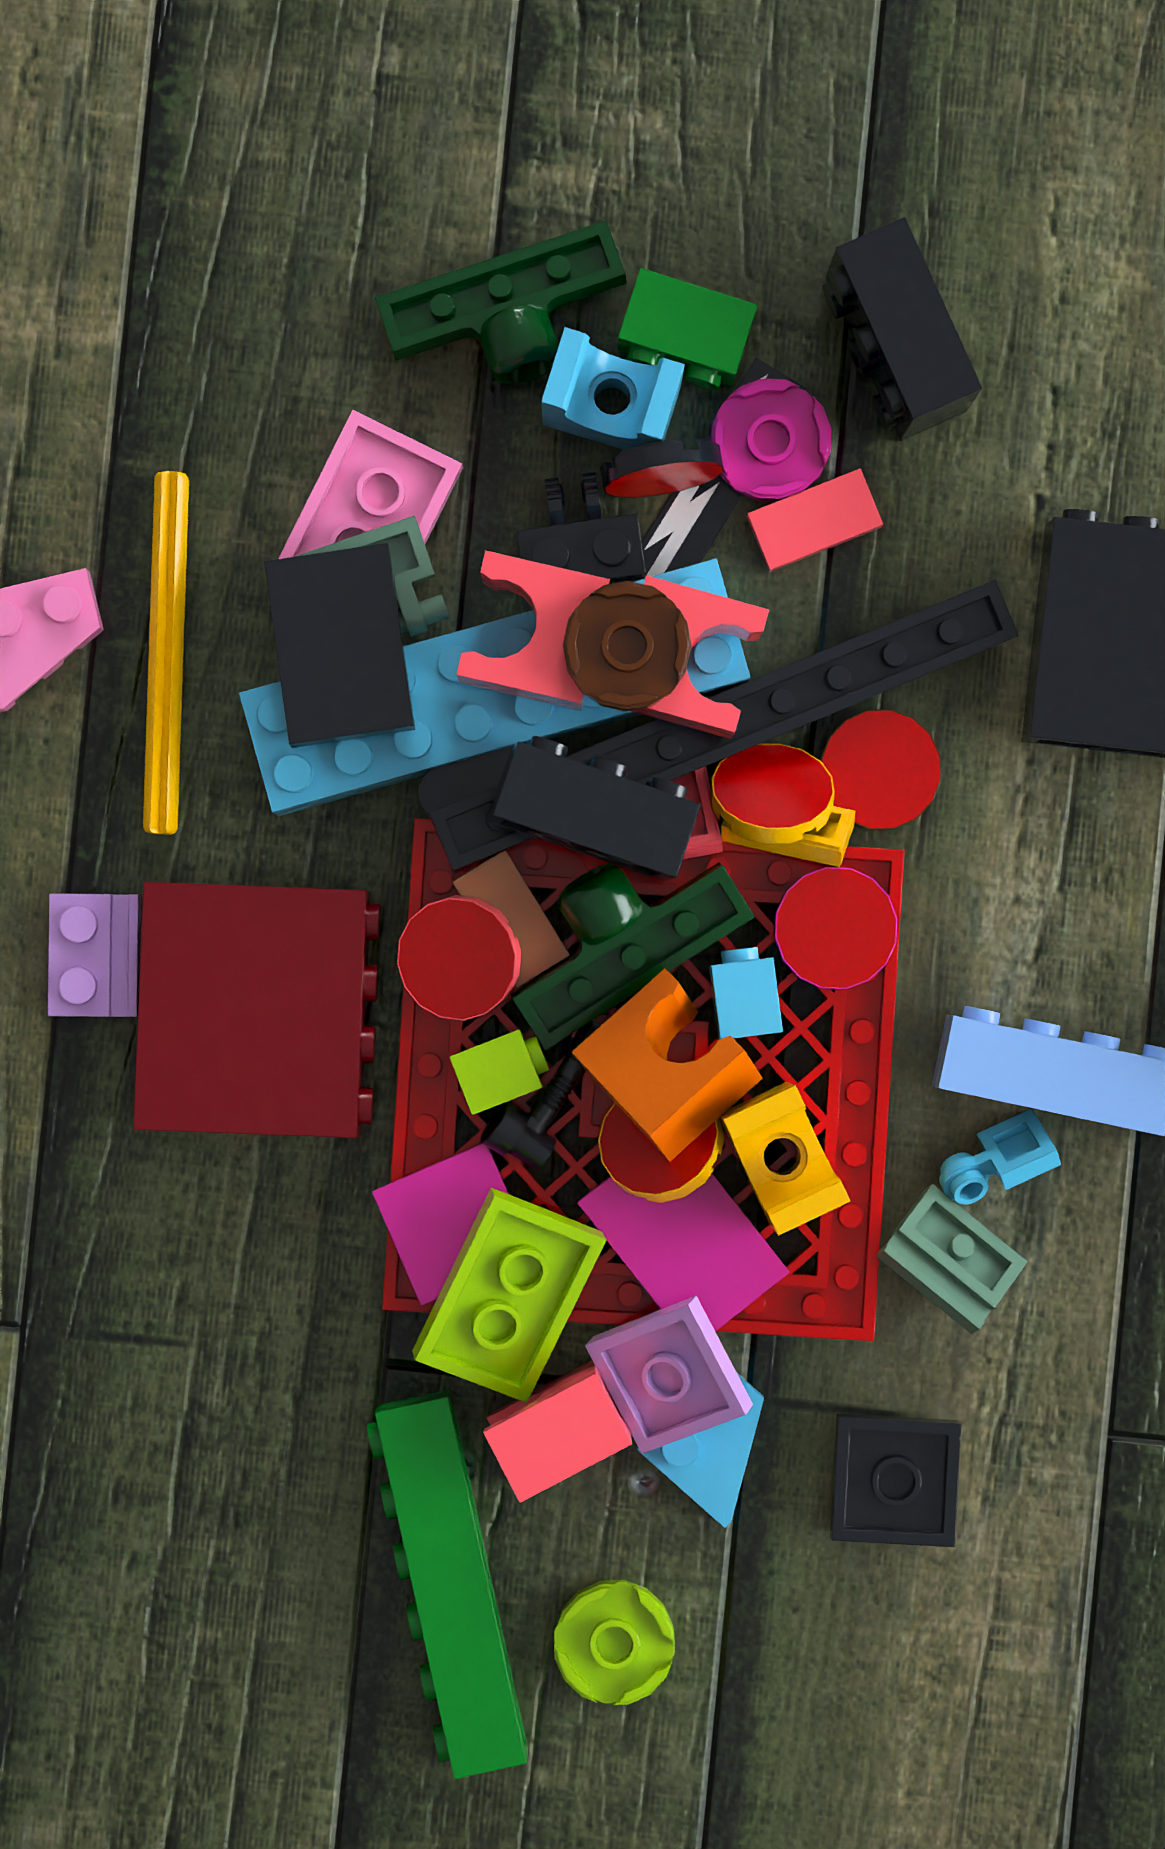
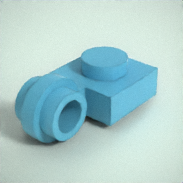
M1031 1108L977 1133L983 1152L975 1156L962 1152L947 1158L940 1168L939 1184L943 1192L950 1199L955 1200L959 1204H972L980 1200L987 1193L989 1176L996 1174L1004 1189L1008 1190L1060 1166L1061 1162L1057 1149Z

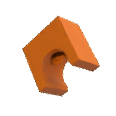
M664 968L575 1048L572 1053L598 1086L670 1162L763 1078L746 1051L731 1035L718 1040L709 1053L696 1061L686 1063L667 1061L670 1042L679 1030L693 1022L698 1011L680 983Z

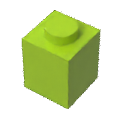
M521 1029L449 1057L472 1115L542 1088L543 1085L539 1075L550 1071L537 1037L534 1036L525 1040Z

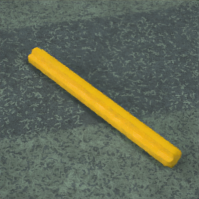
M177 471L158 472L154 477L143 829L145 832L155 835L175 834L178 829L189 479L185 473Z

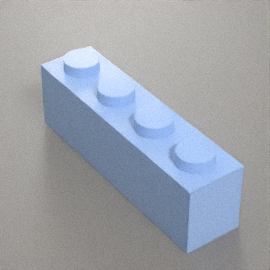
M964 1006L962 1017L946 1015L932 1087L1165 1136V1048L1144 1044L1142 1055L1119 1051L1120 1038L1084 1031L1082 1043L1058 1038L1061 1027L1059 1025L1025 1018L1022 1030L998 1025L1001 1013L970 1006Z

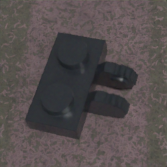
M596 472L582 474L583 501L587 504L589 521L565 524L563 506L565 505L563 486L559 483L558 477L545 479L551 526L517 531L520 559L610 579V582L646 577L638 514L602 518Z

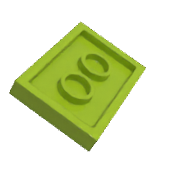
M491 1187L412 1350L415 1361L527 1403L606 1242L603 1232Z

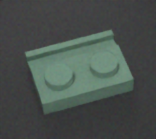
M933 1184L923 1190L893 1231L891 1238L876 1255L877 1258L970 1334L981 1329L986 1317L991 1310L996 1308L1028 1262Z

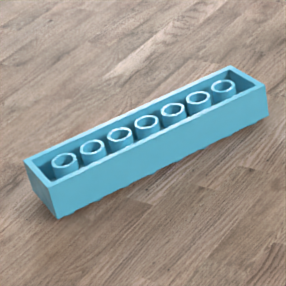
M717 558L652 576L728 598ZM645 579L634 582L644 584ZM533 610L404 646L415 730L291 748L288 740L281 681L239 693L271 810L278 816L425 776L432 769L515 746L518 741L527 744L528 740L532 739V736L553 740L641 714L600 706L586 695H584L582 708L579 711L459 683L456 673L461 653L475 651L490 658H505L523 649L530 642L536 629V616ZM715 634L703 638L691 648L687 672L691 684L702 696L705 697L723 692L750 680L751 677L740 638L730 634Z

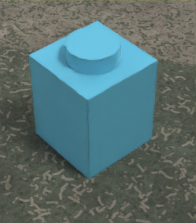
M758 947L722 951V964L709 966L718 1039L720 1040L730 1035L733 1038L783 1032L774 958L759 959Z

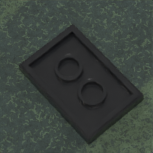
M388 543L264 561L288 740L291 748L415 730Z

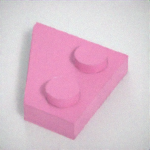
M87 568L0 589V712H5L16 704L15 700L40 679H46L63 665L65 658L76 649H82L104 630L91 574Z

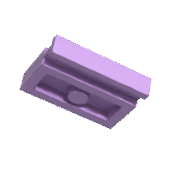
M49 894L48 1016L138 1017L142 895Z

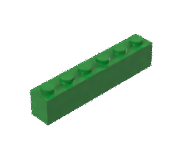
M448 1389L379 1404L375 1412L376 1422L367 1423L368 1436L374 1459L385 1458L390 1482L380 1484L381 1496L387 1520L398 1518L403 1542L393 1544L394 1556L400 1580L411 1579L416 1602L406 1606L413 1641L424 1639L429 1663L420 1665V1676L426 1701L437 1700L442 1723L433 1725L438 1759L440 1763L450 1761L454 1779L527 1764V1740L451 1390Z

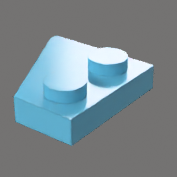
M739 1374L738 1376L753 1403V1406L746 1415L642 1454L724 1528L732 1521L764 1401L763 1395Z

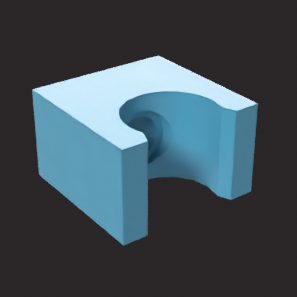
M564 327L541 401L543 425L621 450L665 440L680 393L685 364L666 358L659 359L657 365L628 361L597 349L589 343L590 337L586 333ZM617 388L628 397L629 405L621 413L615 415L606 414L596 406V396L604 389Z

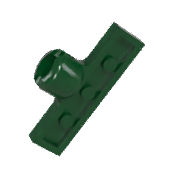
M607 220L377 296L375 300L396 361L463 338H476L481 343L493 378L500 383L514 385L530 382L551 371L559 347L549 319L551 311L559 306L625 285L627 281L626 273Z
M720 862L659 901L646 904L640 899L620 867L611 863L604 864L576 878L558 896V907L578 938V950L571 957L512 993L511 997L544 1049L547 1050L640 991L664 968L668 972L755 916Z

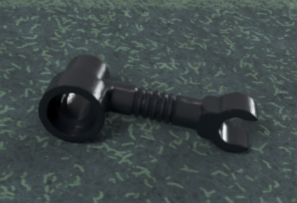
M592 1020L578 1029L571 1045L567 1049L566 1057L556 1071L557 1074L553 1075L550 1084L546 1086L547 1089H544L540 1099L536 1101L529 1113L509 1101L502 1103L486 1124L480 1142L501 1156L509 1153L534 1170L541 1168L551 1155L556 1144V1139L547 1134L546 1131L557 1116L558 1110H561V1105H564L568 1095H571V1090H574L575 1085L578 1084L586 1072L572 1051L601 1025Z

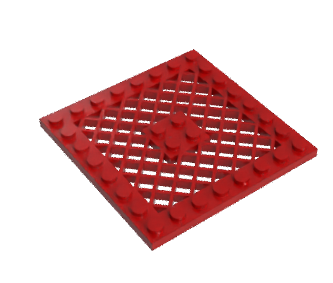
M414 818L408 921L429 903L454 895L461 896L453 881L502 851L452 871L431 819ZM535 837L505 849L528 888L556 890L539 905L544 913L558 901L559 894L572 881L595 867L608 864V862ZM722 842L723 852L682 860L677 878L665 881L620 867L638 895L665 897L720 862L755 916L754 918L768 933L765 938L754 946L758 947V954H761L775 941L774 924L755 903L780 904L784 893L803 875L825 867L835 866ZM847 846L840 868H852L873 878L891 899L898 919L897 942L886 966L869 981L848 989L831 990L816 987L825 997V1000L801 1021L779 997L780 1012L793 1028L769 1049L765 1047L757 1036L745 1037L761 1055L753 1062L758 1071L768 1063L784 1082L796 1085L805 1106L818 1120L812 1125L816 1136L823 1131L822 1149L836 1176L840 1178L850 1202L818 1217L817 1236L805 1223L798 1226L797 1228L810 1243L785 1265L790 1273L717 1331L874 1341L879 1258L876 1255L880 1251L905 850ZM573 933L563 942L566 950L578 941L576 934ZM727 936L718 940L726 951L737 950ZM689 959L669 971L672 974L682 965L704 990L692 1001L696 1009L702 1006L709 998L713 1001L711 984ZM792 971L777 984L778 996L798 979ZM536 977L518 988L515 985L508 998L489 1013L478 1016L464 1030V1021L440 1018L420 1007L403 985L391 1182L480 1143L482 1132L487 1123L478 1113L471 1114L462 1089L459 1091L460 1083L449 1057L462 1052V1044L466 1049L475 1047V1043L469 1036L493 1015L499 1019L509 1032L518 1030L519 1028L501 1008L512 999V993L530 983ZM614 1006L607 1011L610 1015H600L593 1021L602 1025L619 1009H616ZM831 1008L829 1051H827L808 1030V1027ZM693 1021L679 1030L670 1042L667 1061L686 1063L696 1061L709 1053L719 1040L717 1036L708 1044L709 1022ZM532 1029L523 1034L525 1040L536 1036ZM577 1031L570 1034L572 1038H574ZM801 1035L822 1060L796 1082L775 1056ZM566 1055L553 1067L546 1060L550 1071L545 1072L540 1077L543 1087L553 1079L554 1074H557L556 1071ZM827 1069L824 1114L804 1089ZM587 1071L582 1076L581 1099L571 1090L572 1093L568 1095V1099L574 1106L546 1131L547 1134L556 1139L554 1149L570 1167L545 1189L522 1164L523 1162L509 1153L503 1156L508 1164L499 1171L504 1180L515 1170L537 1195L529 1203L537 1206L544 1203L550 1211L567 1218L570 1217L551 1196L575 1174L578 1175L590 1190L594 1189L598 1184L583 1167L600 1153L599 1142H597L576 1160L555 1134L580 1113L579 1137L599 1138L603 1119L614 1104ZM540 1089L512 1099V1104L529 1113L532 1108L526 1102ZM747 1092L741 1099L745 1102L751 1099L752 1096ZM459 1106L480 1131L455 1152ZM723 1129L724 1146L722 1147L721 1155L719 1153L717 1155V1160L712 1166L713 1169L731 1153L739 1161ZM777 1139L785 1150L767 1165V1168L771 1171L777 1172L792 1157L797 1160L796 1146L789 1139ZM750 1182L731 1197L737 1206L754 1192ZM585 1212L575 1219V1221L586 1224L590 1220ZM768 1222L758 1232L765 1240L774 1230ZM387 1229L382 1310L431 1313L437 1299L421 1306ZM610 1246L602 1254L600 1253L567 1322L623 1325L658 1311L660 1307L623 1261H611L617 1253ZM816 1253L815 1274L795 1272Z

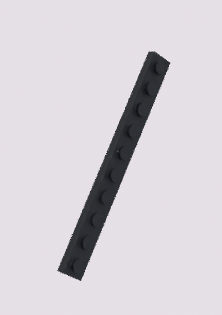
M995 579L709 697L708 699L714 702L731 703L741 711L736 731L731 739L656 719L571 754L566 758L583 764H587V761H592L593 756L616 762L629 768L626 779L644 785L646 781L652 782L653 777L671 781L1009 641L1019 635ZM499 785L429 813L452 871L534 838L487 821Z

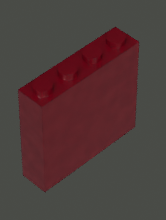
M143 882L133 1130L357 1138L361 1135V1124L372 1125L374 1089L363 1088L364 1063L375 1062L376 1027L365 1026L366 1002H377L379 972L378 965H368L369 940L379 941L381 905L370 903L369 891Z

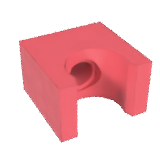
M485 550L480 571L482 582L493 590H509L522 596L533 608L536 616V629L530 642L523 649L505 658H490L475 651L461 653L456 673L459 683L581 711L585 694L579 690L568 673L563 650L567 622L581 601L603 585H608L610 579Z
M646 575L644 584L653 586L664 593L667 598L674 602L687 620L692 647L703 638L715 634L734 635L746 642L758 641L764 631L769 609ZM687 670L670 695L651 707L631 710L632 712L728 739L733 737L741 713L731 703L714 702L702 696L691 684Z
M593 1360L534 1390L527 1403L516 1399L488 1414L486 1418L490 1426L483 1431L519 1503L632 1445L631 1432Z

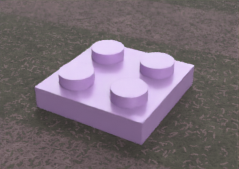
M696 1295L595 1335L585 1345L642 1454L744 1416L753 1406Z

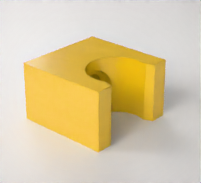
M785 1082L728 1109L720 1117L721 1123L763 1212L778 1236L850 1202L840 1178L833 1171L805 1112L806 1106L796 1085ZM775 1139H790L797 1149L795 1164L784 1172L771 1171L767 1168L764 1161V1151L767 1145Z

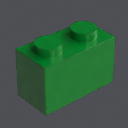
M640 268L618 336L617 351L626 353V360L641 364L657 365L661 358L685 364L684 372L686 373L684 379L702 388L718 390L720 384L733 387L758 304Z

